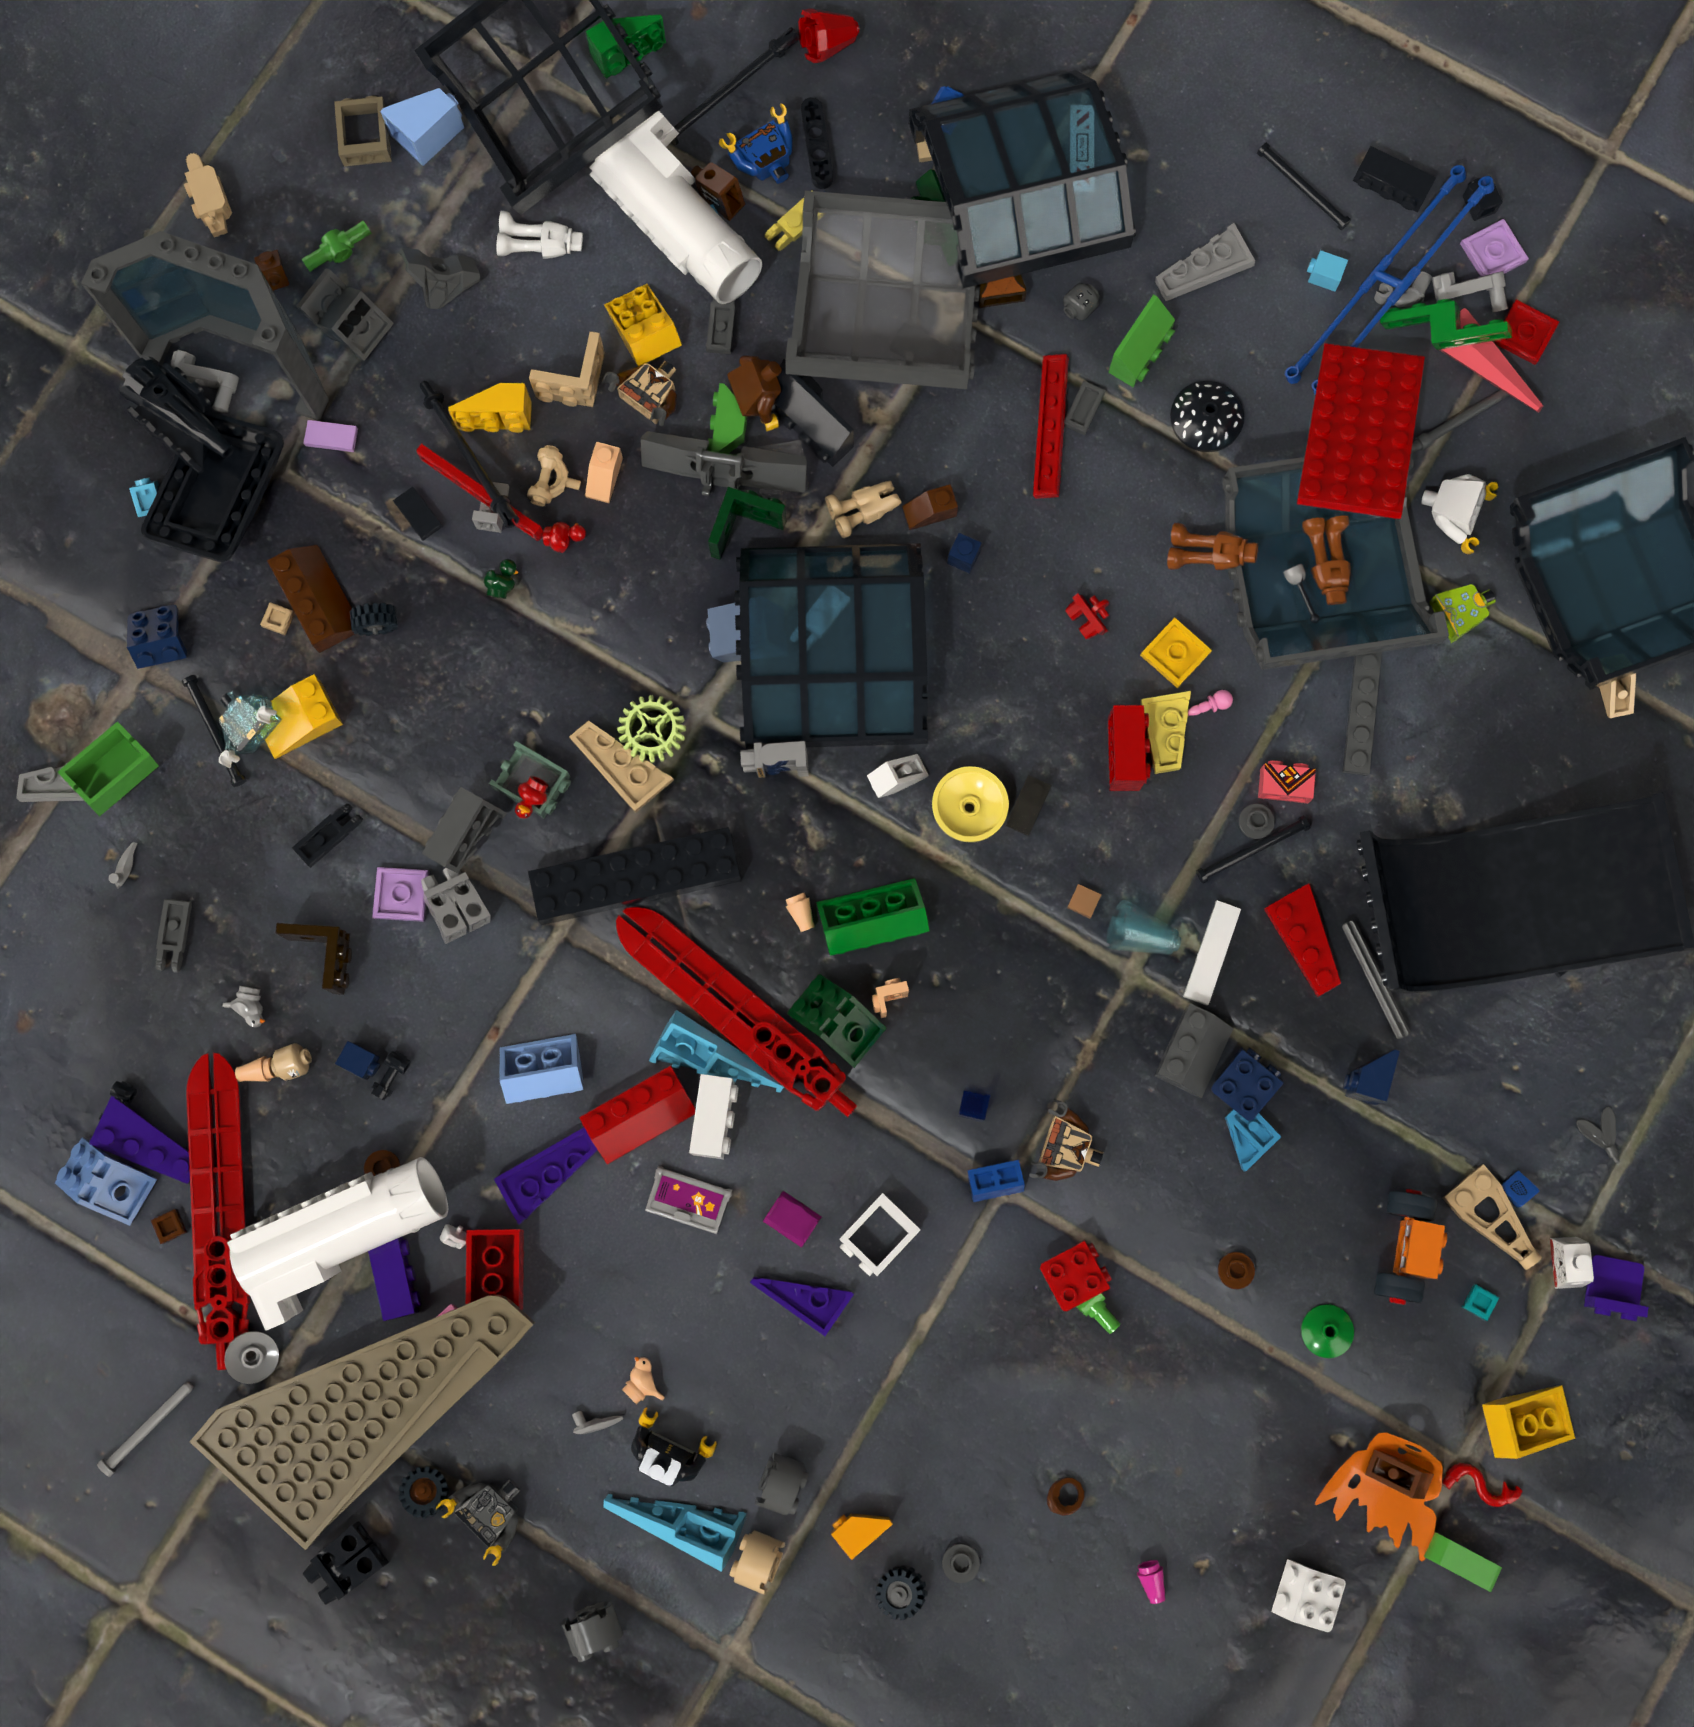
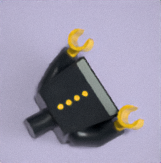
M646 1407L639 1417V1424L641 1426L637 1428L631 1445V1451L636 1460L639 1461L638 1470L668 1486H674L679 1481H692L705 1464V1458L713 1456L717 1444L716 1441L712 1446H706L707 1436H704L701 1439L698 1454L656 1432L650 1431L649 1428L653 1426L658 1418V1412H655L653 1418H649L646 1415L648 1409Z

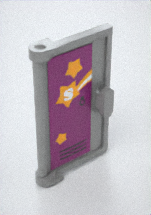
M658 1166L645 1211L717 1234L727 1202H729L733 1190L729 1188L724 1189Z

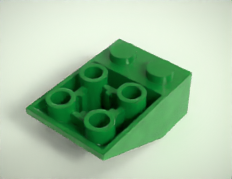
M661 14L613 19L616 25L620 23L627 32L628 36L625 39L628 44L632 42L639 51L640 56L637 57L639 61L648 53L658 51L666 43ZM604 21L585 31L591 58L606 79L612 75L619 74L623 68L630 65L629 60Z

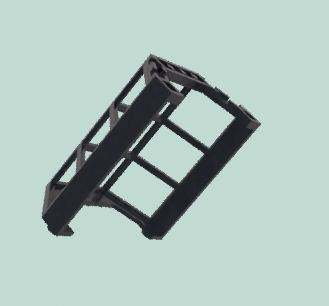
M509 0L476 1L415 49L426 70L434 75L443 86L445 85L457 100L461 110L506 181L499 188L511 207L520 214H523L663 108L660 100L661 94L650 78L653 74L645 62L641 63L637 58L640 56L639 51L632 42L628 44L625 39L628 36L627 32L620 23L616 25L614 22L615 13L608 4L603 5L600 0H589L596 10L561 38L532 0H522L554 43L519 70H517L481 23ZM600 18H602L641 79L638 81L641 87L608 112L565 46ZM473 28H476L512 75L478 102L474 100L439 56ZM558 50L601 116L566 144L523 78ZM516 83H518L558 147L555 153L524 176L482 111L483 108ZM644 94L648 96L646 100L614 124L612 123V119ZM602 126H605L606 130L570 157L569 151ZM562 158L563 163L528 189L527 183Z

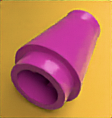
M1149 1560L1139 1564L1137 1576L1150 1603L1158 1604L1164 1602L1166 1598L1163 1567L1159 1565L1157 1560Z

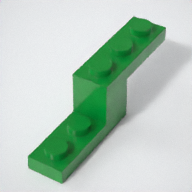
M1451 299L1438 300L1437 304L1432 305L1425 303L1414 304L1412 308L1403 310L1402 308H1391L1380 319V323L1386 330L1430 322L1431 343L1436 350L1512 338L1511 326L1507 321L1504 322L1501 319L1492 320L1489 324L1482 326L1468 324L1461 329L1460 308Z

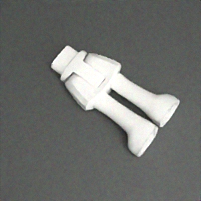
M500 211V233L497 235L498 256H507L513 252L534 251L542 252L543 259L570 254L571 251H582V232H573L572 228L568 229L567 226L552 221H545L543 224L537 225L517 223L513 220L510 212ZM511 237H540L541 240H520Z

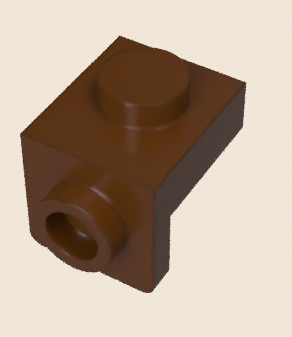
M278 250L266 251L254 257L255 263L260 268L273 291L289 285Z

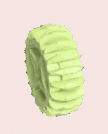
M649 695V702H645L643 697H639V705H636L634 701L630 702L632 711L624 708L623 712L627 718H619V722L624 725L617 728L618 733L623 734L619 737L621 743L627 742L623 748L625 750L632 749L630 755L633 758L640 753V761L642 762L646 760L647 756H649L650 763L655 762V756H659L662 762L665 760L664 753L667 752L670 757L674 755L671 750L672 747L676 750L681 748L676 741L685 740L684 735L680 734L686 731V726L681 724L685 721L684 716H677L680 713V709L678 707L671 709L673 706L671 700L664 704L662 696L658 698L657 702H654L653 695ZM656 711L664 715L651 718L646 715V712ZM639 718L642 726L637 731V735L632 738V726L635 720ZM671 721L672 731L669 738L665 741L662 730L667 727L666 723ZM646 722L649 726L653 725V728L655 726L658 737L655 733H648ZM652 740L655 741L659 746L645 747L640 745L639 743L642 742L644 744L645 742Z

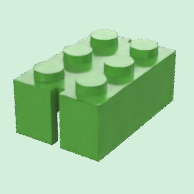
M117 721L61 768L58 773L100 817L159 766L151 755Z

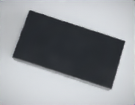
M411 487L393 500L422 541L443 527L414 487Z

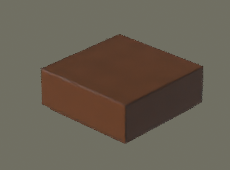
M173 1209L151 1220L160 1244H165L187 1233L177 1209Z

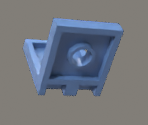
M82 1137L79 1143L73 1147L66 1165L59 1170L55 1184L77 1204L130 1226L157 1179L152 1175L109 1157L100 1148L90 1145V1140ZM120 1186H125V1193L120 1197H115V1190Z

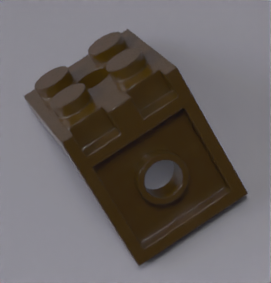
M277 923L276 934L288 941L327 943L322 989L332 994L344 995V990L349 986V973H346L347 963H350L352 959V949L349 948L350 934L340 930V927Z

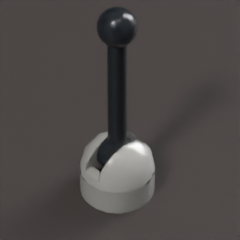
M1299 564L1284 571L1283 573L1287 581L1298 586L1311 615L1310 621L1314 624L1318 623L1320 616L1315 613L1302 584L1306 576L1303 565Z

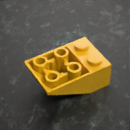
M648 284L637 287L633 291L604 304L629 353L638 366L682 346L673 321Z
M525 383L496 384L450 406L448 409L457 428L464 432H472L474 429L498 432L499 429H506L519 433L524 430H530L532 402Z

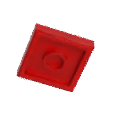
M1516 299L1504 319V322L1507 321L1512 328V338L1495 340L1493 343L1536 365L1559 321Z

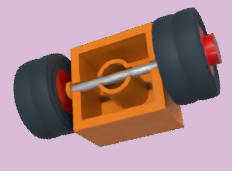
M1406 1189V1192L1390 1191L1386 1209L1387 1213L1404 1217V1220L1400 1221L1393 1273H1396V1275L1382 1272L1377 1273L1374 1294L1390 1298L1389 1302L1405 1305L1406 1301L1422 1303L1425 1281L1406 1277V1275L1423 1279H1437L1438 1274L1442 1273L1443 1259L1440 1258L1441 1250L1445 1248L1447 1243V1232H1444L1445 1226L1423 1222L1434 1221L1437 1207L1436 1199L1423 1196L1422 1192Z

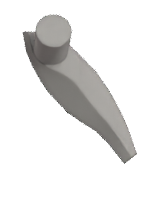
M132 842L121 856L115 873L109 875V881L115 883L117 888L124 884L131 872L133 854L137 846L135 842Z
M578 1411L572 1415L577 1426L573 1433L587 1434L605 1429L623 1420V1416H612L603 1419L595 1418L586 1422L583 1412Z

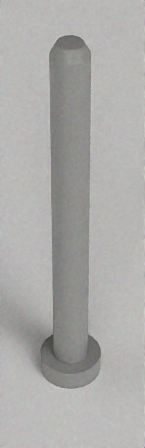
M190 1382L184 1383L107 1460L102 1459L97 1464L98 1468L106 1476L111 1477L116 1472L114 1467L193 1390L194 1386Z

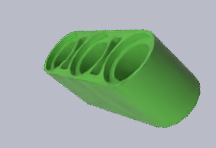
M1436 1532L1424 1555L1425 1558L1489 1592H1492L1502 1570V1567Z

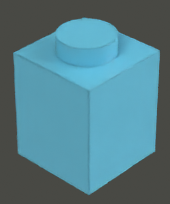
M1320 250L1317 258H1312L1309 263L1307 272L1311 274L1308 282L1335 292L1348 260Z

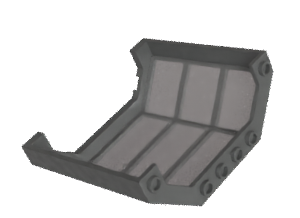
M805 191L801 261L792 338H788L786 374L967 389L968 379L973 380L975 364L973 363L975 349H970V343H975L976 328H972V322L977 323L978 307H973L974 302L979 301L980 287H962L956 269L958 255L956 245H958L957 230L953 229L947 203ZM983 205L967 207L976 266L980 231H985L987 216H982Z

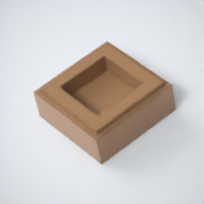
M1078 884L1067 908L1090 919L1101 894Z

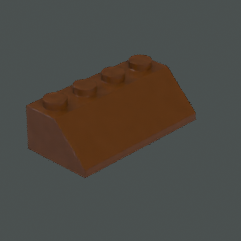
M318 545L291 548L267 560L312 646L319 653L355 635L352 632L350 619L352 607Z

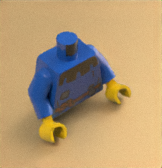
M780 104L782 113L779 116L776 115L774 107H771L770 110L771 115L777 118V123L772 120L737 142L736 137L732 133H726L730 139L729 145L725 143L723 138L719 140V145L729 150L728 155L739 171L750 176H756L759 180H765L772 175L777 184L784 182L789 175L784 168L789 165V156L792 154L793 137L788 121L784 119L787 110L783 104Z

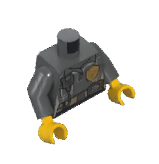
M511 1479L500 1489L494 1483L486 1485L479 1482L462 1487L450 1496L449 1499H444L438 1503L436 1509L441 1505H445L448 1508V1513L442 1516V1518H447L454 1513L488 1547L483 1559L485 1560L488 1554L496 1556L492 1566H496L501 1558V1553L507 1549L515 1538L518 1517L515 1513L518 1507L511 1500L521 1489Z

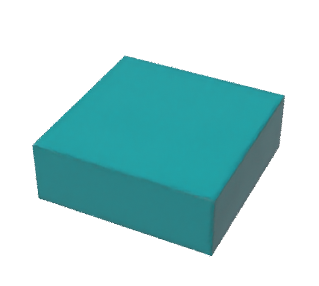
M1474 1284L1462 1308L1488 1321L1499 1297Z

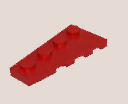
M1310 884L1304 885L1264 909L1316 996L1319 997L1341 984Z

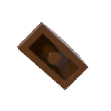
M951 484L924 492L903 505L902 509L909 530L957 517L958 505Z
M1374 1450L1365 1475L1414 1499H1425L1434 1476L1433 1473L1408 1461L1378 1450Z

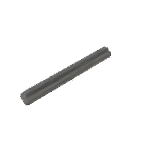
M1351 920L1343 924L1342 928L1396 1038L1402 1039L1410 1035L1411 1031L1391 991L1387 986L1383 985L1381 971L1357 922Z

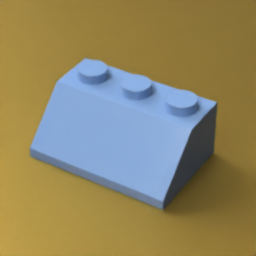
M576 1034L500 1047V1084L506 1104L583 1090V1073Z

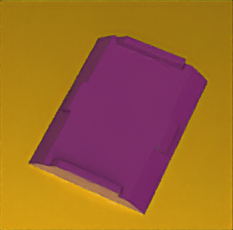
M783 1191L763 1222L802 1248L822 1216Z

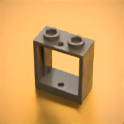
M368 96L363 99L346 98L342 101H335L338 153L344 167L392 162L390 134L380 112L383 108L387 107L383 97ZM378 113L380 142L347 145L344 116Z

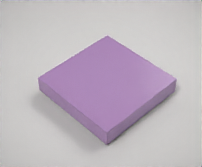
M1504 219L1463 239L1460 243L1480 277L1501 271L1505 274L1526 263L1529 259Z
M377 867L372 917L374 919L425 922L426 903L424 901L421 880L429 876L430 872L428 870Z

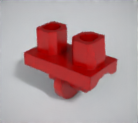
M1077 593L1073 596L1074 601L1065 611L1072 621L1077 620L1083 614L1089 620L1078 628L1084 638L1088 640L1097 634L1104 635L1108 632V629L1097 614L1099 613L1103 620L1109 616L1105 609L1110 604L1107 599L1099 601L1094 595L1089 599L1093 604V607H1091L1083 595Z

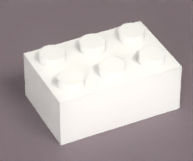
M701 1074L689 1150L690 1154L723 1160L724 1154H729L731 1139L727 1137L728 1128L733 1129L735 1113L731 1111L732 1102H737L739 1087L735 1085L732 1078Z

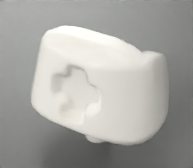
M446 1224L440 1235V1240L444 1244L461 1249L466 1244V1232L462 1231L463 1227L460 1225L455 1228Z

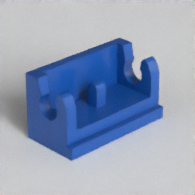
M1019 1160L968 1170V1181L971 1187L973 1202L1024 1192L1025 1184Z

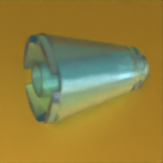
M1122 900L1118 904L1116 909L1120 910L1117 917L1112 916L1107 932L1106 941L1111 944L1108 946L1109 949L1171 955L1179 949L1181 937L1178 930L1128 900Z

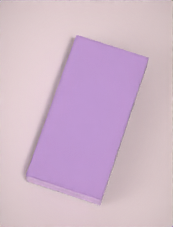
M308 420L304 445L354 452L358 428L352 425Z

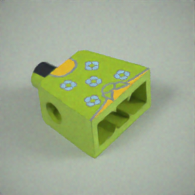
M1470 584L1438 593L1429 603L1434 613L1444 611L1449 633L1448 638L1453 643L1482 623L1490 615L1487 606L1495 603L1496 598L1490 589L1479 594L1476 587Z

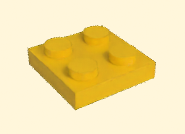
M1174 617L1143 650L1140 656L1178 689L1212 650Z

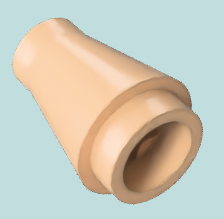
M805 892L786 899L788 906L785 907L798 925L800 932L815 927L810 899L806 897Z
M263 1056L243 1066L236 1067L235 1075L239 1082H269L271 1078H275L276 1076L272 1072L270 1065L271 1057Z

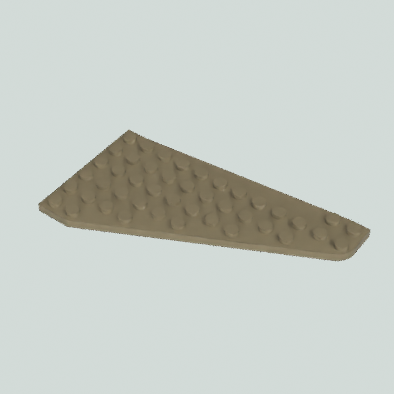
M497 1294L485 1296L223 1406L212 1414L190 1440V1443L302 1548L307 1550L350 1504L513 1349L536 1322L509 1298Z

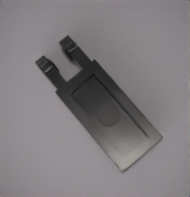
M347 803L333 815L330 814L292 847L310 868L347 837L349 832L361 824L363 818L360 815L351 818L344 826H341L338 822L351 812L353 807Z

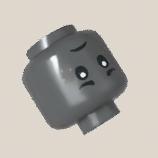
M1088 283L1075 285L1063 298L1065 314L1070 319H1087L1099 306L1098 299L1100 296L1098 291Z

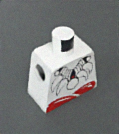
M1579 1237L1550 1238L1555 1289L1584 1287L1593 1282L1594 1276L1589 1242Z

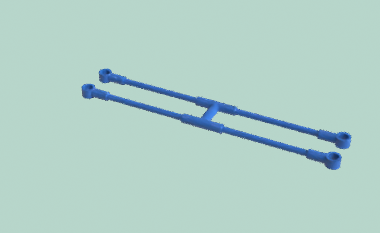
M1456 165L1451 169V176L1440 188L1439 194L1392 251L1385 255L1359 287V291L1307 354L1305 353L1295 366L1286 369L1285 376L1290 384L1300 381L1301 372L1310 363L1311 357L1362 295L1366 294L1378 280L1395 289L1386 299L1387 302L1350 347L1359 346L1387 310L1395 305L1418 277L1423 266L1469 210L1475 207L1485 194H1489L1494 190L1495 186L1492 177L1484 176L1478 181L1479 187L1468 199L1467 205L1421 261L1412 267L1403 280L1385 273L1384 271L1393 262L1394 256L1441 199L1448 195L1457 183H1461L1466 179V171L1462 165ZM1318 379L1312 383L1314 395H1316Z

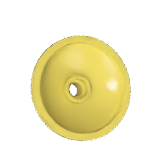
M972 766L961 767L945 775L935 788L932 799L933 815L939 827L950 837L963 842H979L993 836L1004 824L1009 808L1008 795L1002 782L993 773L983 768ZM972 804L974 810L971 812L966 811L965 805Z

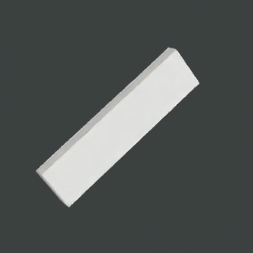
M1218 900L1215 902L1183 997L1209 1005L1241 911L1240 908Z

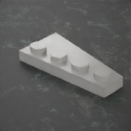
M1233 223L1221 235L1217 234L1211 238L1208 244L1192 251L1191 255L1185 260H1179L1156 276L1155 283L1165 301H1168L1251 268L1255 265V259L1235 223Z
M64 766L54 769L48 767L19 775L17 799L20 802L84 801L59 775L58 771Z

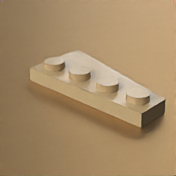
M587 721L569 736L572 742L635 813L674 781L671 776L656 768L649 761H640L639 755L633 758L630 755L632 751L630 748L625 750L623 744L590 721Z

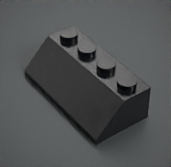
M783 362L780 365L782 371L777 376L781 393L775 399L771 413L774 414L776 412L781 417V422L789 430L794 429L799 434L798 438L805 446L808 447L810 445L816 450V456L823 463L828 462L833 467L854 447V429L797 375L786 374V364Z

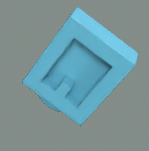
M150 477L136 480V485L129 488L138 517L147 515L158 492V480L151 482Z

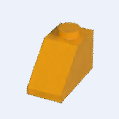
M843 1514L832 1524L834 1529L831 1531V1535L852 1560L892 1526L893 1522L889 1517L850 1514L846 1517Z

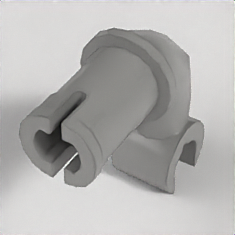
M1421 272L1412 287L1407 289L1406 293L1395 303V306L1408 308L1418 302H1422L1425 299L1424 293L1432 280V276L1427 272ZM1385 283L1380 284L1379 290L1376 291L1374 297L1378 304L1383 305L1387 302L1386 299L1393 292L1392 286Z

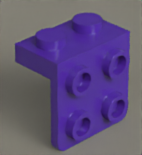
M1593 1255L1591 1258L1594 1279L1593 1282L1587 1284L1584 1307L1594 1308L1595 1314L1611 1316V1312L1621 1314L1620 1319L1637 1322L1638 1317L1647 1318L1649 1307L1640 1305L1644 1266L1640 1263Z

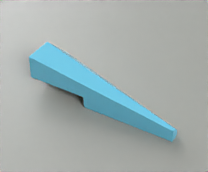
M678 1010L674 1012L665 1026L649 1059L650 1062L655 1064L657 1061L671 1063L672 1067L677 1069L681 1066L697 1069L698 1074L732 1078L734 1082L737 1079L748 1081L754 1087H759L760 1084L774 1087L776 1092H781L784 1088L746 1054Z
M608 1494L604 1499L605 1509L721 1572L735 1550L747 1514L744 1512H738V1515L723 1513L722 1509L714 1508V1511L698 1510L695 1505L655 1500L654 1504L639 1502V1498L631 1497L630 1500L615 1499L612 1494Z

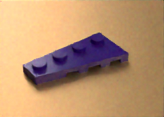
M111 1095L89 1144L189 1184V1151Z
M585 1128L578 1130L494 1178L518 1225L524 1222L598 1151Z

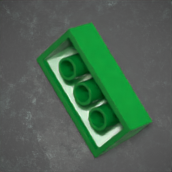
M915 878L816 902L830 956L860 948H868L884 942H892L909 936H917L930 931L925 906Z

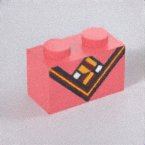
M1268 761V764L1265 763L1260 769L1258 798L1308 804L1314 797L1316 769L1308 768L1309 765L1302 763L1286 766L1281 761Z

